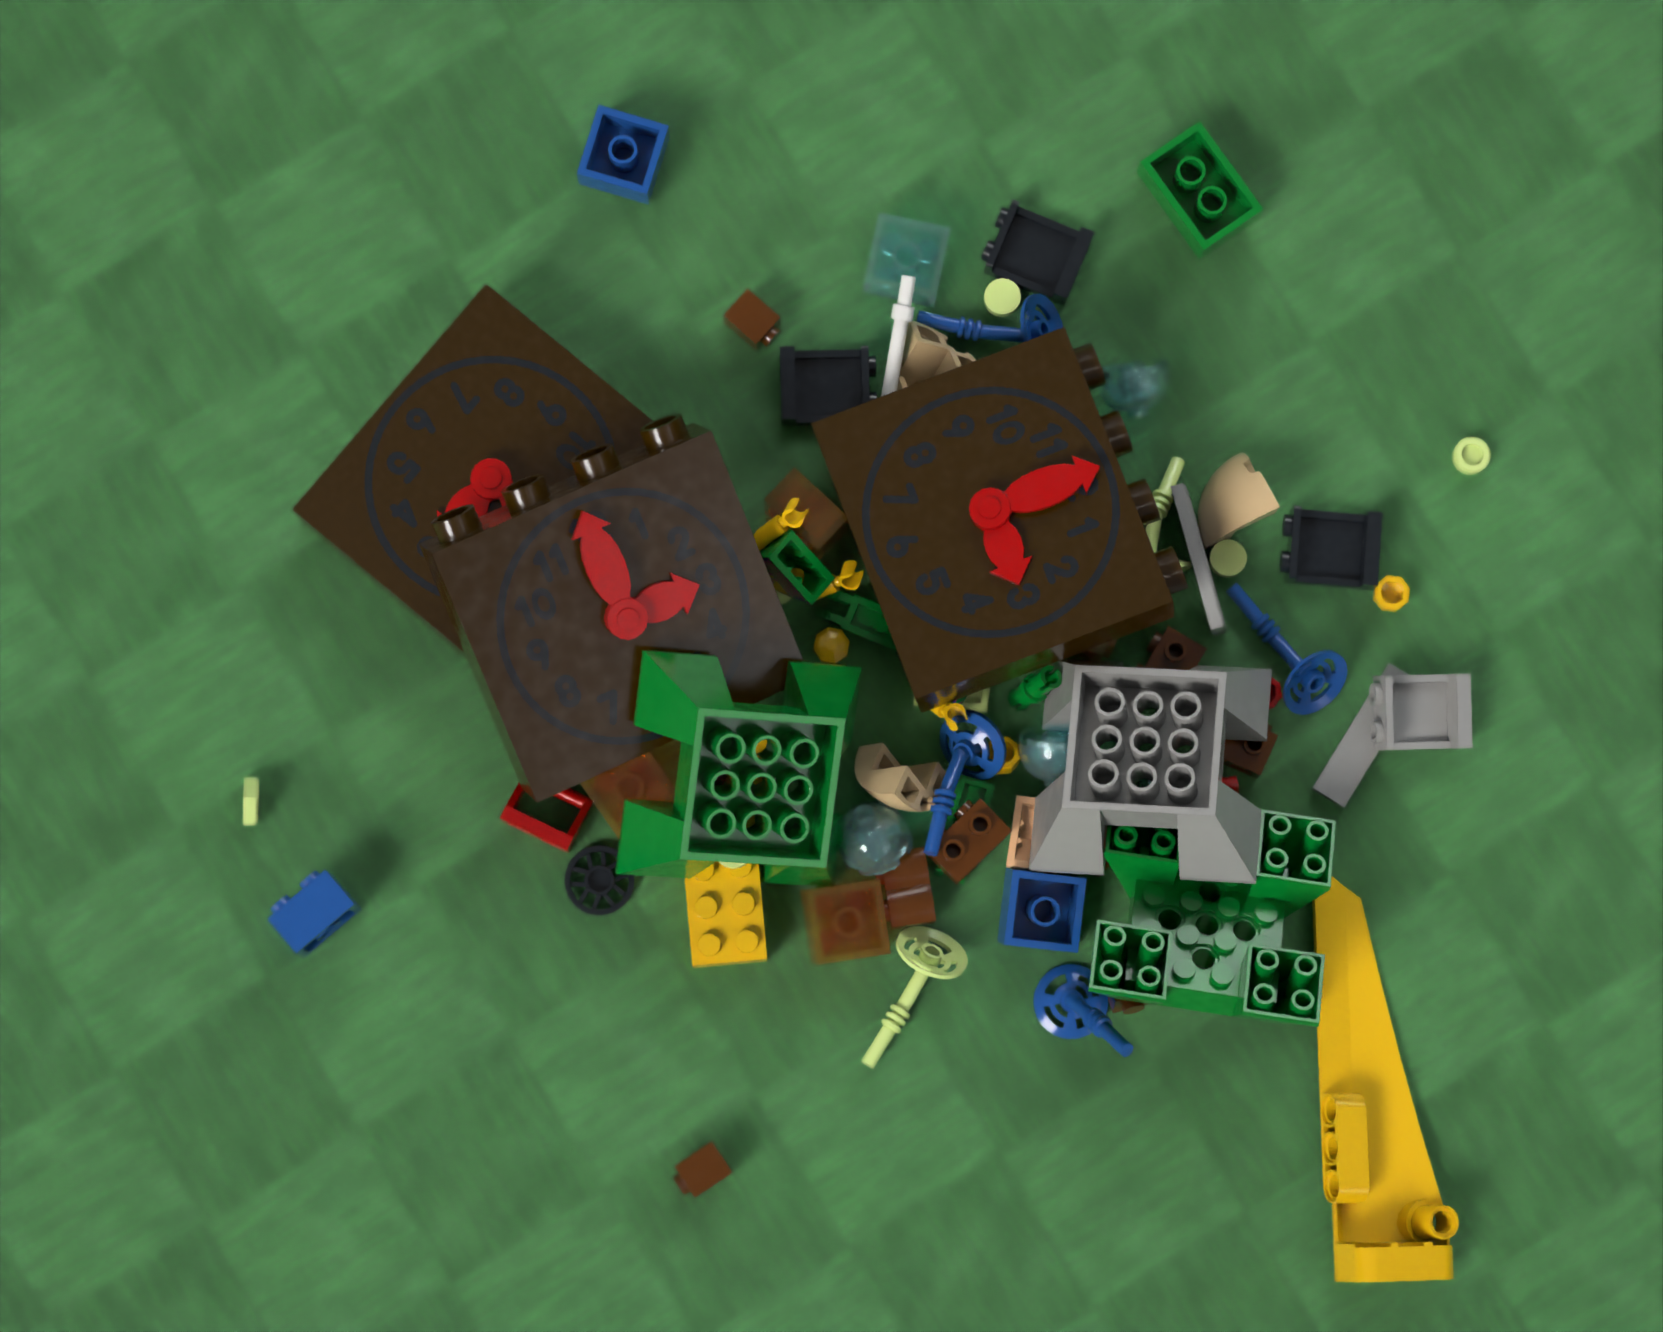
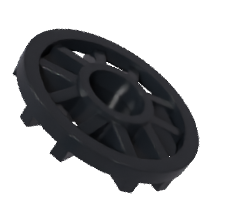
M597 845L585 848L578 852L567 866L564 878L567 895L578 909L587 914L602 916L614 913L628 902L633 893L634 875L614 877L612 870L616 868L617 861L606 867V853L613 854L616 857L618 855V850L612 847ZM601 852V865L593 866L590 853ZM586 856L589 870L574 866L582 857ZM572 871L585 874L584 882H572L570 880ZM628 878L627 892L623 891L615 883ZM571 887L585 888L579 900L576 899ZM612 889H615L620 895L624 896L616 905L608 896ZM589 893L596 895L592 908L581 904ZM602 896L611 905L610 908L596 910Z

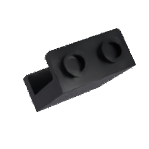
M1013 199L1009 209L1002 207L994 227L999 228L1000 231L996 241L988 240L980 260L986 262L984 273L997 279H1009L1021 289L1034 294H1042L1049 300L1065 306L1095 232L1082 226L1080 231L1060 224L1020 207V202Z
M861 345V349L804 351H795V346H780L781 426H809L813 422L876 399L877 391L870 392L869 378L876 377V355H869L868 345Z
M1294 505L1290 510V515L1284 514L1282 536L1288 537L1287 551H1281L1279 573H1285V583L1373 591L1378 586L1383 512L1368 511L1365 515L1305 510L1301 509L1302 506Z

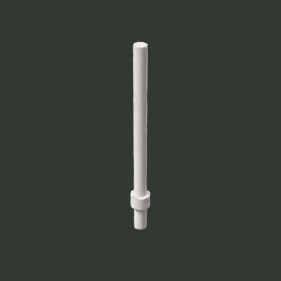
M901 276L897 304L893 303L891 318L894 319L881 396L897 391L908 323L913 322L915 307L911 306L916 277Z

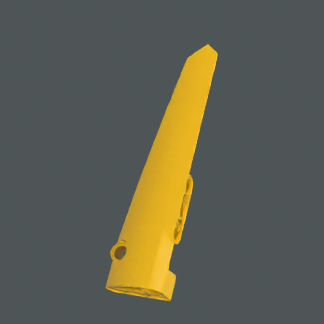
M1332 876L1330 890L1312 901L1314 953L1325 954L1317 1041L1323 1190L1327 1201L1332 1203L1335 1282L1454 1279L1453 1245H1450V1238L1458 1230V1215L1453 1208L1443 1205L1400 1057L1362 900ZM1434 1216L1436 1217L1437 1221L1435 1229L1432 1223Z

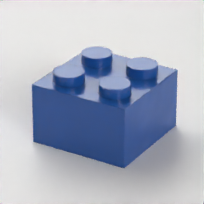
M598 105L577 170L579 184L649 205L670 139L669 125Z
M1006 868L997 942L1003 945L1078 953L1087 878L1069 874H1052Z
M315 870L299 884L302 890L292 898L285 895L270 908L273 914L267 918L292 950L304 958L362 910L335 876L327 870H324L322 873Z

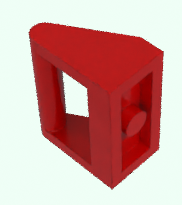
M518 783L500 816V820L569 854L595 800L572 788L553 795L580 809L566 834L516 810L525 793L520 783Z

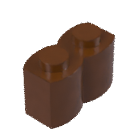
M924 847L882 853L879 856L880 863L873 864L877 886L884 885L886 900L879 901L883 923L890 922L891 930L936 923L926 854L923 853Z

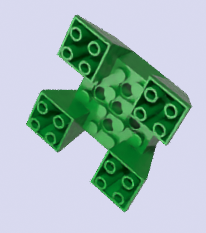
M642 650L633 724L651 732L681 741L674 802L624 799L615 873L620 875L690 879L717 861L762 864L760 882L833 887L843 815L842 813L834 812L840 759L853 739L862 668L860 666L788 661L782 706L737 703L732 701L719 659L716 655ZM767 739L766 748L762 752L756 753L758 743ZM726 774L724 784L714 788L715 780L720 775ZM758 777H762L760 787L751 791L753 781ZM798 779L797 788L793 792L788 793L789 784ZM758 814L756 823L746 828L747 820L751 816Z
M1262 809L1256 884L1180 880L1178 829L1107 825L1104 857L1130 898L1128 924L1097 919L1088 991L1120 1000L1270 1023L1318 1027L1320 1022L1325 954L1281 947L1284 918L1328 892L1331 888L1336 820ZM1162 926L1169 927L1172 930L1165 929ZM1196 965L1202 966L1206 969H1200Z

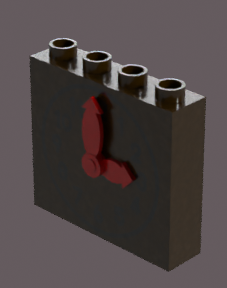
M485 284L293 507L292 511L300 522L467 660L419 546V543L436 536L431 521L445 512L464 505H474L478 517L506 505L501 490L528 476L543 474L548 486L575 475L570 460L593 447L612 443L617 456L644 444L639 432L640 428L653 420L494 289Z
M1065 327L811 423L921 713L1174 618V602L1171 595L1188 589L1183 570L1173 547L1171 546L1154 553L1144 526L1161 520L1146 479L1142 478L1127 484L1118 463V457L1133 452L1132 443L1123 419L1118 410L1100 416L1090 390L1107 384L1095 349L1091 342L1073 349Z
M681 413L664 416L640 428L639 432L644 444L617 456L612 443L599 445L576 455L570 460L575 475L551 486L547 485L543 474L528 476L506 486L501 490L506 505L478 517L472 504L445 512L431 521L436 536L419 543L522 789L537 803L675 740L633 724L642 650L716 655L719 659L732 701L737 703L755 704L783 691L788 661L804 662L711 430L695 423L686 426Z

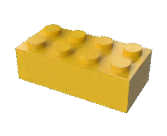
M755 815L747 820L746 828L755 824ZM717 861L692 878H685L692 967L700 968L768 961L759 864L747 863L741 868L730 869Z

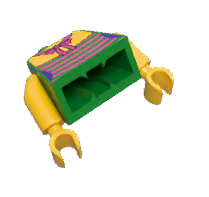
M792 498L784 509L782 516L776 515L754 533L755 541L773 586L782 594L812 605L816 600L840 591L841 586L848 590H855L861 583L864 571L855 572L856 561H845L840 575L835 576L829 572L794 531L789 529V527H800L810 510L808 508L804 512H799L794 509L800 500L799 498Z

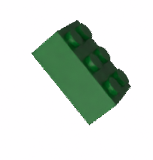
M1200 121L1139 162L1136 173L1199 260L1258 221L1264 210Z

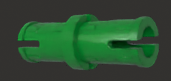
M1047 665L1038 673H1031L1024 677L1023 682L1008 693L1007 700L1010 707L1013 708L1020 703L1016 711H1024L1031 704H1038L1047 698L1046 695L1062 683L1060 670L1056 669L1049 674L1054 666Z

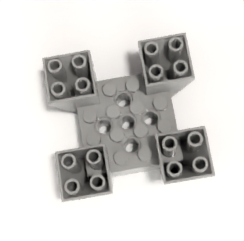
M1063 659L1050 664L1054 668L1049 674L1059 669L1062 674V683L1046 695L1042 728L1043 730L1069 731L1066 768L1061 776L1035 798L1029 871L1105 875L1106 858L1104 857L1107 825L1178 829L1180 880L1256 884L1261 809L1222 782L1225 739L1267 741L1272 669L1197 665L1190 670L1123 667V662L1076 659ZM1154 708L1158 710L1155 714L1151 716H1145L1141 714L1145 709ZM1105 742L1117 743L1112 749L1105 750L1100 748ZM1143 744L1155 745L1150 751L1143 752L1138 750ZM1184 745L1193 747L1188 753L1181 754L1176 752L1179 747ZM1142 779L1152 781L1147 787L1140 788L1135 786L1136 782Z

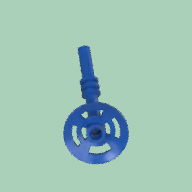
M1033 294L1024 300L1020 314L1021 328L983 325L981 320H977L974 323L972 318L966 321V318L963 316L960 319L920 310L916 318V322L928 327L956 333L958 338L964 335V338L969 340L972 337V340L976 342L978 339L1023 343L1063 327L1056 307L1042 294ZM1036 306L1039 307V308L1043 311V313L1045 314L1046 318L1044 317V315H1043L1040 311L1035 310Z
M1237 582L1228 588L1226 593L1251 621L1252 630L1257 629L1256 634L1263 636L1261 639L1263 643L1268 642L1292 669L1283 688V701L1286 707L1295 714L1307 715L1321 710L1333 701L1341 691L1347 678L1348 669L1345 659L1339 653L1332 650L1319 651L1302 659L1279 633L1281 628L1279 626L1274 627L1275 621L1273 619L1268 620L1270 615L1268 613L1263 614ZM1329 658L1333 661L1334 671H1331L1329 664L1324 661L1325 659ZM1319 665L1323 667V672L1317 669ZM1325 682L1329 683L1327 688L1321 694L1311 699V693H1316L1319 690H1321ZM1298 683L1302 685L1301 690L1298 689ZM1290 689L1299 697L1298 702L1292 699Z
M966 710L968 720L960 715L953 717L952 720L956 723L967 722L976 725L975 732L968 730L952 731L949 729L946 721L943 722L940 729V746L949 765L940 788L935 789L934 795L937 797H933L932 803L935 805H931L930 808L933 815L923 853L930 856H938L947 817L951 816L953 812L950 808H954L955 803L952 800H956L957 795L954 793L960 775L979 780L989 779L1002 769L1006 760V744L999 728L988 717L973 710ZM947 736L950 737V738H949V748H948V743H947ZM987 736L990 739L993 746V760L989 759L990 748L986 740ZM964 765H979L984 771H970L965 769Z
M1066 964L1053 968L1041 978L1034 992L1033 1005L1038 1021L1048 1032L1063 1039H1079L1093 1033L1098 1038L1102 1037L1123 1057H1127L1133 1052V1045L1113 1027L1112 1020L1106 1016L1108 997L1101 994L1093 997L1092 992L1088 991V986L1078 980L1079 975L1089 980L1090 969L1080 965ZM1065 974L1067 983L1061 985L1054 995L1045 993L1047 986L1052 980ZM1076 986L1081 987L1088 998L1083 999L1081 993L1075 990ZM1060 1004V1007L1067 1012V1016L1061 1015L1055 1005ZM1044 1007H1050L1052 1014L1064 1023L1063 1028L1055 1025L1048 1018ZM1082 1018L1084 1027L1077 1029L1076 1019Z

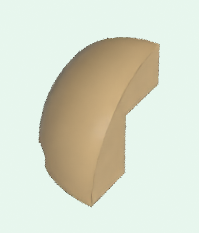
M916 321L909 322L897 390L976 361V359L968 352H956L953 347L947 345L948 337L937 330Z
M1243 452L1224 462L1210 477L1202 492L1198 507V527L1205 549L1214 546L1222 540L1231 538L1235 531L1275 514L1280 508L1265 478L1260 471L1255 472L1250 458Z
M884 743L859 746L854 766L858 782L871 796L890 807L908 812L929 811L931 805H935L932 803L933 797H937L934 795L935 789L940 788L946 773L938 762L901 766Z

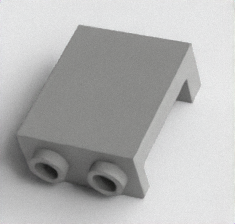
M1471 674L1373 676V683L1369 687V701L1374 706V721L1370 724V738L1375 743V750L1473 748Z

